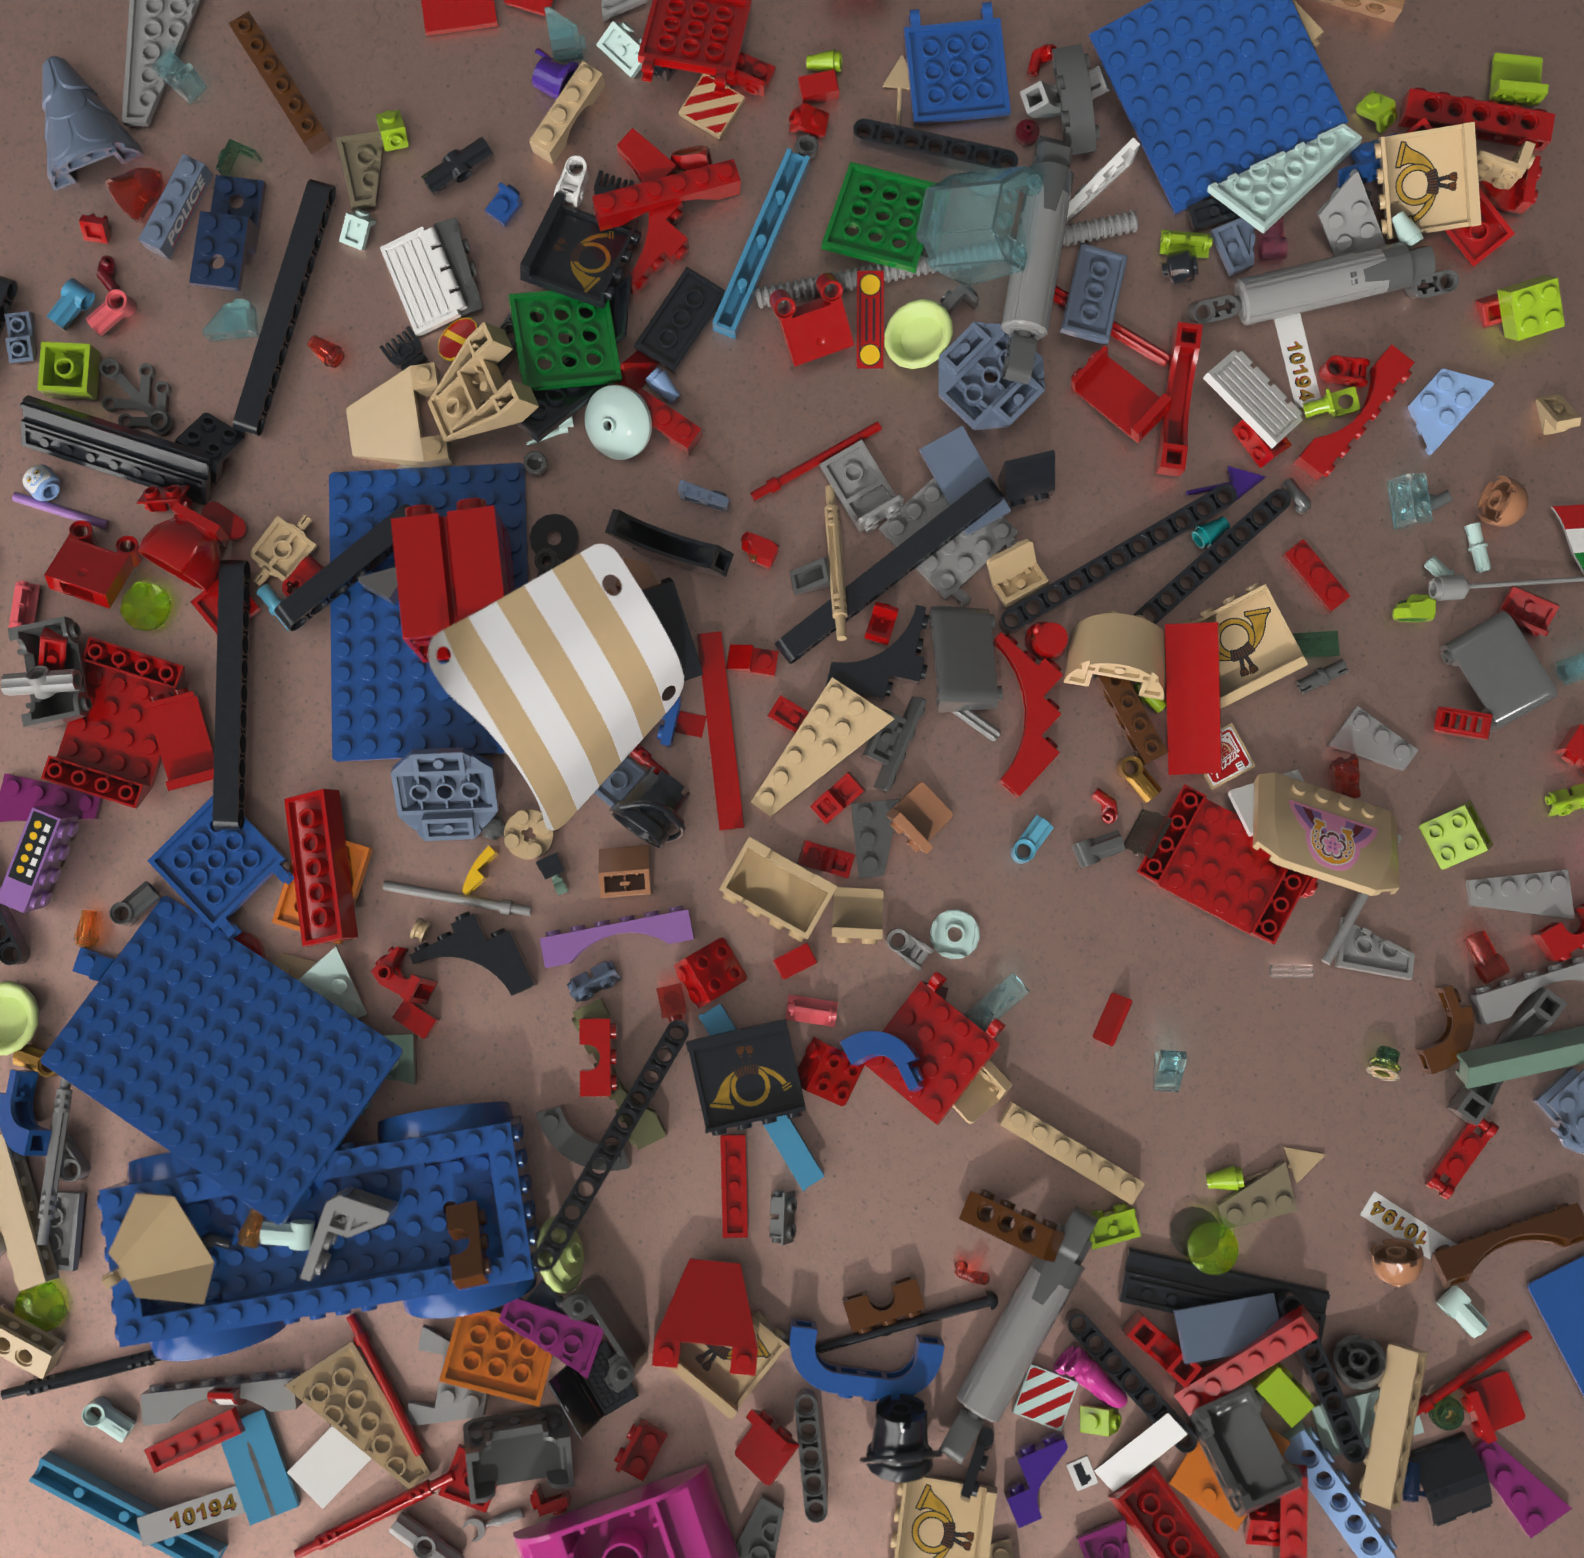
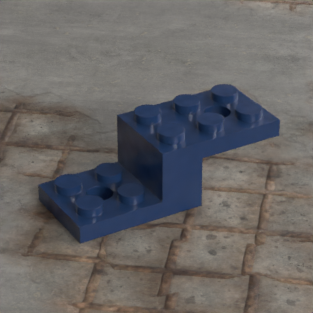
M216 175L211 211H200L189 280L192 286L241 292L246 253L256 254L266 191L264 180ZM243 198L244 202L241 207H232L234 199ZM223 258L224 265L219 269L213 268L215 259Z

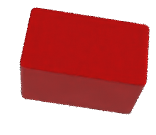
M835 69L798 77L802 104L813 105L839 99V86Z
M808 943L773 960L782 980L818 963Z
M403 1000L392 1016L393 1019L423 1039H427L440 1021V1018L419 1004Z

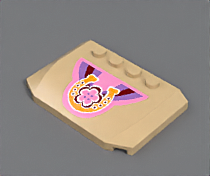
M1276 772L1259 774L1254 780L1253 848L1258 851L1261 847L1271 855L1269 860L1276 865L1370 896H1377L1381 892L1390 891V894L1397 892L1400 888L1397 820L1390 810Z

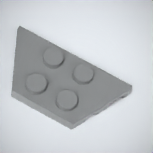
M1356 169L1349 173L1350 177L1342 187H1338L1331 195L1330 200L1324 203L1317 211L1334 256L1386 245L1359 172Z

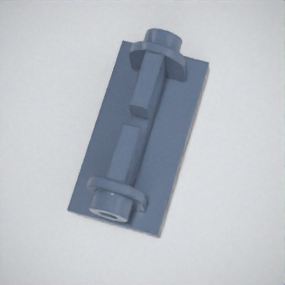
M605 960L591 968L594 976L592 978H589L588 973L585 971L570 979L571 982L567 983L570 990L569 993L577 1003L589 1000L595 993L602 989H609L617 981L621 980V977L615 971L616 968L612 960L609 962Z

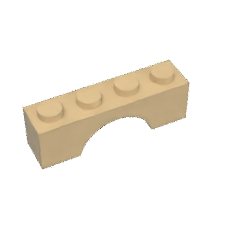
M584 61L581 62L529 140L533 153L554 165L567 145L568 135L575 120L587 106H593L605 88L603 73Z

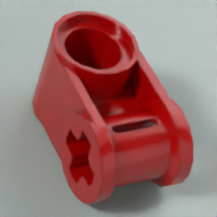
M1334 355L1321 365L1319 377L1325 383L1363 388L1368 385L1366 370L1367 366L1370 365V360L1362 357ZM1329 365L1337 369V374L1330 371Z
M306 556L288 578L284 580L282 591L285 596L291 595L294 592L293 588L301 587L322 570L324 566L312 556Z

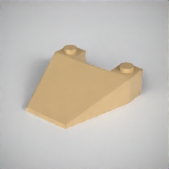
M483 322L466 339L429 399L428 405L444 441L449 442L523 422L539 407L531 387L511 379L505 383L497 364L513 350L505 330Z
M434 362L409 366L346 408L353 457L421 468L454 465L450 441H444L442 435L423 437L418 398L432 396L441 382L440 370Z

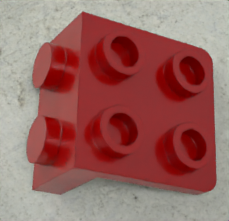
M1535 156L1530 169H1526L1522 178H1519L1509 190L1498 189L1492 183L1484 180L1479 181V188L1497 210L1523 214L1531 205L1535 204L1538 197L1536 183L1542 174V166H1540L1541 156Z
M722 937L673 965L678 979L684 983L691 1001L696 1004L698 1009L747 980V975L726 939Z
M813 1037L797 1070L802 1089L839 1106H845L865 1065L863 1063L859 1066L851 1065L844 1051Z
M1504 1370L1459 1388L1462 1396L1460 1401L1472 1420L1470 1425L1473 1433L1477 1438L1480 1437L1488 1444L1497 1441L1494 1431L1525 1419V1412L1509 1373Z
M751 1409L745 1418L753 1426L736 1448L735 1456L765 1485H772L800 1445L792 1438L793 1435L789 1430L779 1426L774 1421L775 1417L764 1409L762 1411Z

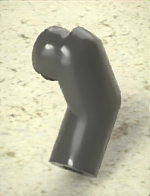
M1293 478L1286 479L1282 486L1296 503L1294 505L1295 511L1300 514L1306 513L1307 509L1311 508V500Z
M1448 490L1436 496L1425 491H1419L1414 497L1415 504L1418 507L1429 511H1434L1453 501Z

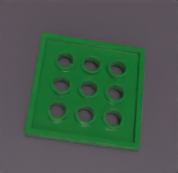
M850 162L821 244L822 250L916 273L944 190V185ZM864 187H870L873 190L870 194L860 192ZM886 193H893L896 195V198L887 200L883 196ZM917 199L920 203L916 206H910L907 204V201ZM860 207L865 209L866 212L862 215H857L853 213V210ZM881 213L889 216L885 221H880L876 217ZM904 219L911 220L913 224L911 226L904 227L900 224V222ZM850 228H855L859 232L854 236L846 234V231ZM873 234H878L882 239L874 242L869 237ZM902 240L906 245L897 248L893 245V242Z
M553 291L508 295L522 384L531 387L532 391L621 383L622 375L609 300L605 308L602 309ZM587 308L592 312V316L590 318H583L579 314V310ZM558 310H563L567 313L568 318L566 320H559L555 317L554 313ZM538 312L542 314L544 319L541 322H534L531 320L530 314ZM587 331L593 332L596 340L591 342L585 340L583 333ZM563 333L568 334L572 341L564 344L559 340L558 336ZM536 336H544L548 343L544 346H539L534 342V338ZM587 356H598L600 363L597 365L590 364L587 361ZM571 357L575 360L576 365L567 367L563 364L562 359ZM541 359H547L551 363V367L549 369H542L538 366L537 362Z

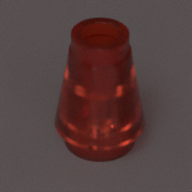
M313 335L309 339L307 346L326 367L336 368L344 360L345 353L339 345L317 335Z

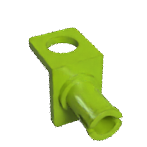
M1354 386L1330 393L1329 388L1325 389L1326 395H1324V398L1302 403L1306 418L1325 412L1332 413V417L1336 418L1361 409ZM1343 395H1350L1353 398L1352 406L1345 409L1341 408L1338 404L1339 398Z

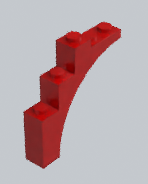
M634 128L616 145L619 156L632 168L640 183L678 173L676 164ZM682 201L649 211L645 245L636 265L628 274L632 276L631 292L633 294L638 289L642 290L646 287L649 277L654 271L659 272L666 262L665 259L674 265L677 260L681 261L688 254V238L672 225V223L676 224L683 216Z
M1000 632L993 640V644L1004 655L1016 675L1022 692L1024 726L1019 749L1011 766L999 780V783L1018 798L1060 753L1057 750L1058 745L1051 738H1043L1042 735L1061 715L1058 711L1060 707L1050 698L1046 700L1044 695L1056 684L1063 674L1060 672L1062 670L1061 667L1053 660L1047 661L1044 658L1037 665L1035 663L1036 658L1029 651L1025 650L1023 652L1016 646L1018 642L1010 634L1004 635Z

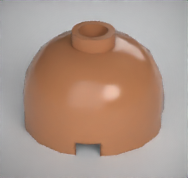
M1500 475L1497 477L1499 480L1495 483L1489 482L1483 490L1478 502V507L1482 508V515H1478L1484 523L1498 527H1507L1515 524L1526 513L1528 494L1520 482Z
M1399 1238L1383 1240L1385 1245H1379L1378 1247L1377 1243L1372 1245L1370 1258L1373 1271L1382 1281L1395 1287H1403L1418 1279L1424 1265L1422 1247L1419 1246L1418 1249L1413 1246L1412 1241Z

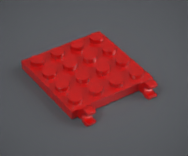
M652 0L638 52V63H643L641 69L643 72L642 81L652 82L654 66L714 75V93L724 94L727 78L734 79L751 12L752 0Z
M937 971L932 975L928 984L920 981L882 1031L905 1040L919 1054L922 1060L913 1064V1066H917L922 1072L924 1088L917 1092L909 1091L897 1065L886 1056L874 1057L863 1064L931 1121L939 1125L1001 1044L995 1039L1004 1030L1006 1025L995 1018L990 1023L986 1032L937 993L947 980L944 975Z

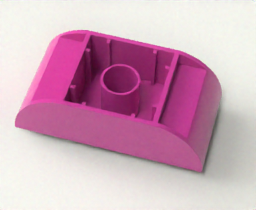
M708 1463L513 1532L520 1558H740Z

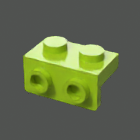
M1120 1203L1112 1206L1113 1210L1103 1213L1102 1210L1090 1212L1091 1215L1099 1219L1088 1238L1093 1242L1092 1250L1141 1236L1135 1216L1136 1210L1132 1205L1128 1206L1127 1203Z

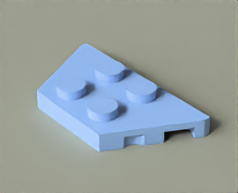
M1442 368L1407 406L1411 417L1416 421L1419 435L1422 434L1427 446L1426 452L1429 455L1441 445L1494 385L1492 381Z

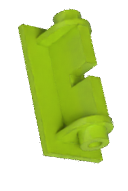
M1161 230L1159 254L1168 255L1171 252L1190 250L1192 255H1197V258H1209V247L1212 246L1213 238L1210 237V234Z
M1584 783L1571 786L1570 790L1573 794L1571 796L1567 788L1549 792L1545 796L1546 804L1552 806L1548 814L1549 817L1554 815L1565 816L1573 812V810L1584 809Z

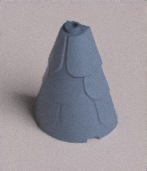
M58 56L47 58L42 65V108L45 112L47 175L54 191L77 182L72 171L114 155L121 164L144 156L141 146L117 121L118 118L97 97L98 94L65 59Z

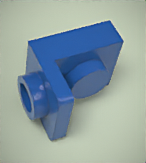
M500 182L498 184L499 192L485 208V212L506 227L523 204L519 196L520 192L510 184L506 186Z

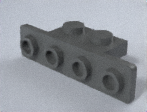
M457 218L435 223L434 228L441 242L440 247H443L450 267L447 269H452L459 289L456 291H461L467 308L460 312L461 316L483 310L474 278L478 276L474 261H469L468 254L471 253L467 238L463 239Z
M912 696L903 718L882 709L895 719L869 739L863 755L883 764L874 784L875 788L889 791L890 787L895 783L897 770L905 759V751L909 742L914 738L918 720L925 712L926 699Z

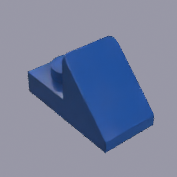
M681 697L677 699L674 705L660 719V721H665V724H660L657 739L661 740L660 744L664 747L672 748L682 704Z
M80 947L72 971L89 976L90 980L99 981L116 957Z

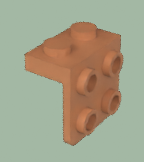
M918 782L886 816L892 821L889 825L899 835L903 833L908 838L906 843L916 853L920 850L928 854L934 848L929 841L953 817V813L925 783Z

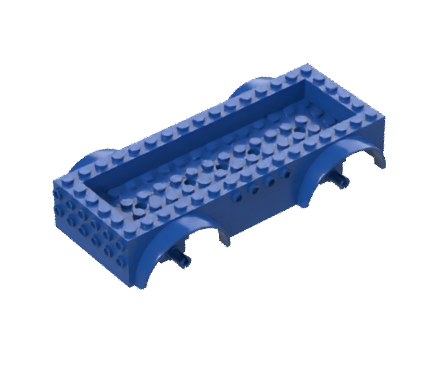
M482 1102L440 1107L402 1114L379 1121L377 1126L378 1140L339 1144L286 1222L297 1219L312 1220L315 1222V1236L326 1202L336 1193L350 1186L400 1203L396 1213L386 1223L348 1238L338 1235L335 1244H331L328 1251L331 1254V1259L327 1268L323 1269L321 1274H317L311 1281L300 1278L310 1250H292L289 1246L261 1244L260 1230L264 1220L269 1219L172 1152L130 1161L127 1165V1181L99 1190L97 1205L99 1210L102 1211L103 1218L101 1233L105 1236L106 1241L104 1257L106 1262L109 1263L110 1272L119 1266L109 1255V1250L136 1192L175 1196L200 1237L210 1231L233 1237V1242L229 1250L217 1246L209 1250L215 1263L204 1304L136 1298L126 1277L111 1287L113 1293L111 1310L116 1315L117 1323L115 1326V1338L119 1341L120 1348L150 1343L152 1352L158 1359L166 1361L199 1360L228 1354L260 1343L279 1333L286 1327V1324L299 1322L301 1317L310 1316V1320L325 1318L326 1313L335 1312L336 1316L352 1313L351 1309L361 1308L362 1312L377 1309V1305L402 1301L405 1311L411 1316L429 1319L451 1318L490 1310L524 1296L536 1286L537 1274L540 1271L533 1264V1256L537 1250L539 1227L536 1220V1206L533 1200L532 1179L529 1174L528 1153L525 1147L524 1127L521 1116L513 1117L512 1109L508 1102ZM477 1200L482 1209L485 1208L488 1223L484 1225L485 1233H488L490 1248L486 1249L487 1258L489 1257L491 1260L492 1273L489 1274V1284L458 1290L451 1279L450 1256L462 1253L468 1247L469 1239L454 1241L448 1232L444 1205L448 1201L461 1204Z

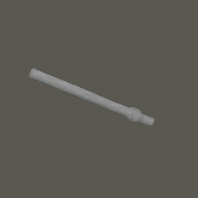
M1397 834L1399 844L1400 840L1402 839V836ZM1359 892L1321 959L1322 962L1331 965L1369 895Z
M386 880L383 884V890L497 910L500 914L505 915L514 913L530 916L532 911L531 906L515 904L512 900L502 899V901Z

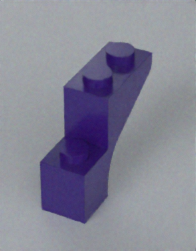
M1050 1433L1042 1438L1043 1441L1037 1444L1027 1443L1021 1446L1019 1451L1015 1453L1027 1482L1023 1484L1022 1482H1017L1010 1485L1004 1494L1018 1528L1042 1519L1037 1501L1038 1491L1041 1484L1067 1451L1068 1446L1062 1433Z

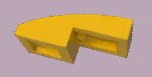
M488 846L472 865L462 889L465 895L473 893L487 879L482 870L499 855L493 846Z

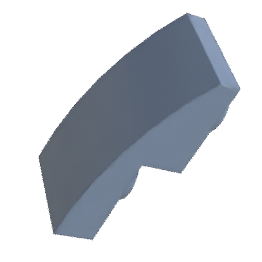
M32 312L5 314L8 338H5L9 363L35 361L36 342Z

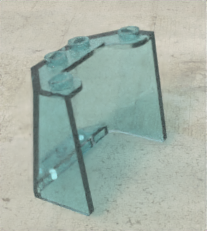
M1027 166L952 174L937 184L928 187L925 191L916 237L919 244L923 243L929 257L927 259L929 267L966 286L1024 271L1027 252L1022 243L1010 238L1020 192L1028 196L1037 195L1041 191L1044 175Z

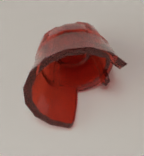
M135 168L124 174L107 178L105 182L107 189L118 206L131 219L141 223L145 214L160 197L163 187V175L160 171L152 168Z

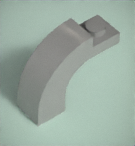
M1097 66L1088 71L1092 100L1110 91L1102 67ZM1041 80L1020 91L1027 115L1039 119L1061 116L1062 107L1056 84L1050 85Z

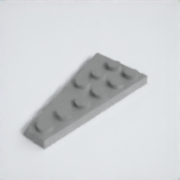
M129 0L122 123L125 126L149 127L201 0Z

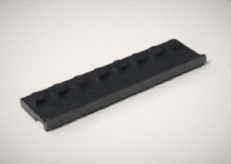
M29 395L22 399L20 403V408L23 409L21 446L147 487L190 485V489L186 493L188 498L203 505L210 501L212 454Z
M1128 1246L1118 1300L1119 1302L1174 1314V1310L1274 1293L1276 1300L1278 1293L1283 1290H1290L1302 1299L1306 1309L1319 1325L1318 1337L1322 1341L1326 1320L1325 1312L1330 1294L1328 1290ZM1290 1299L1286 1302V1310L1294 1307L1295 1299Z

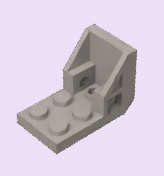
M352 1186L336 1193L325 1204L300 1278L311 1281L317 1274L320 1275L323 1269L327 1268L331 1259V1254L328 1251L331 1244H335L338 1235L348 1238L386 1223L396 1213L400 1202Z

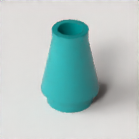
M1221 516L1216 520L1196 526L1195 531L1192 532V539L1199 548H1209L1225 531L1230 529V524L1225 517Z

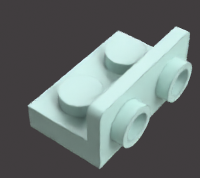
M612 21L596 46L625 73L635 78L643 64L638 63V52L642 38L639 39L633 34L635 30L628 23Z

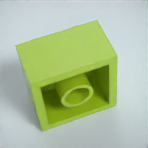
M1542 275L1497 289L1505 338L1520 341L1565 326L1557 277Z
M41 342L37 390L48 398L97 400L101 352L91 344Z
M1277 1362L1248 1380V1382L1293 1428L1315 1406L1309 1401L1312 1395L1295 1378L1291 1381L1294 1376L1284 1365Z

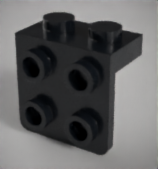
M203 413L175 439V443L212 454L211 481L216 484L222 478L223 461L244 442L245 436L210 413Z

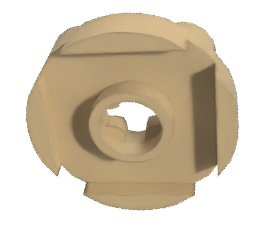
M528 809L516 812L509 818L504 828V843L506 847H508L512 854L522 859L530 860L544 855L550 850L554 842V831L547 829L542 813L536 810ZM531 827L536 836L534 839L530 838L527 842L522 834L524 830H528Z

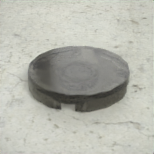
M1191 1206L1181 1209L1174 1215L1170 1222L1169 1236L1171 1243L1179 1253L1187 1257L1199 1259L1215 1251L1221 1237V1229L1218 1220L1212 1213L1202 1207Z

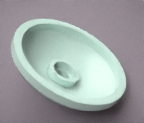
M623 385L603 387L593 394L585 410L586 432L594 447L603 455L616 460L629 459L642 452L648 444L652 432L650 411L643 398L633 389ZM608 421L612 425L611 429L608 426Z

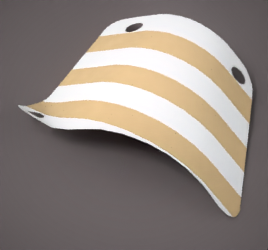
M605 544L592 545L484 609L442 630L433 636L428 649L430 666L444 690L477 719L501 745L527 781L542 811L545 826L548 830L552 831L561 828L571 819L677 701L684 685V674L680 661L657 615L622 558L614 548ZM606 575H615L621 581L622 590L618 595H610L604 590L602 580ZM441 646L447 647L451 652V659L445 664H440L436 656L437 650ZM669 686H675L674 696L664 701L662 699L663 691Z

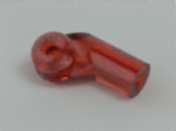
M957 1261L954 1264V1274L957 1278L979 1285H987L989 1283L990 1276L987 1272L968 1269L966 1261Z

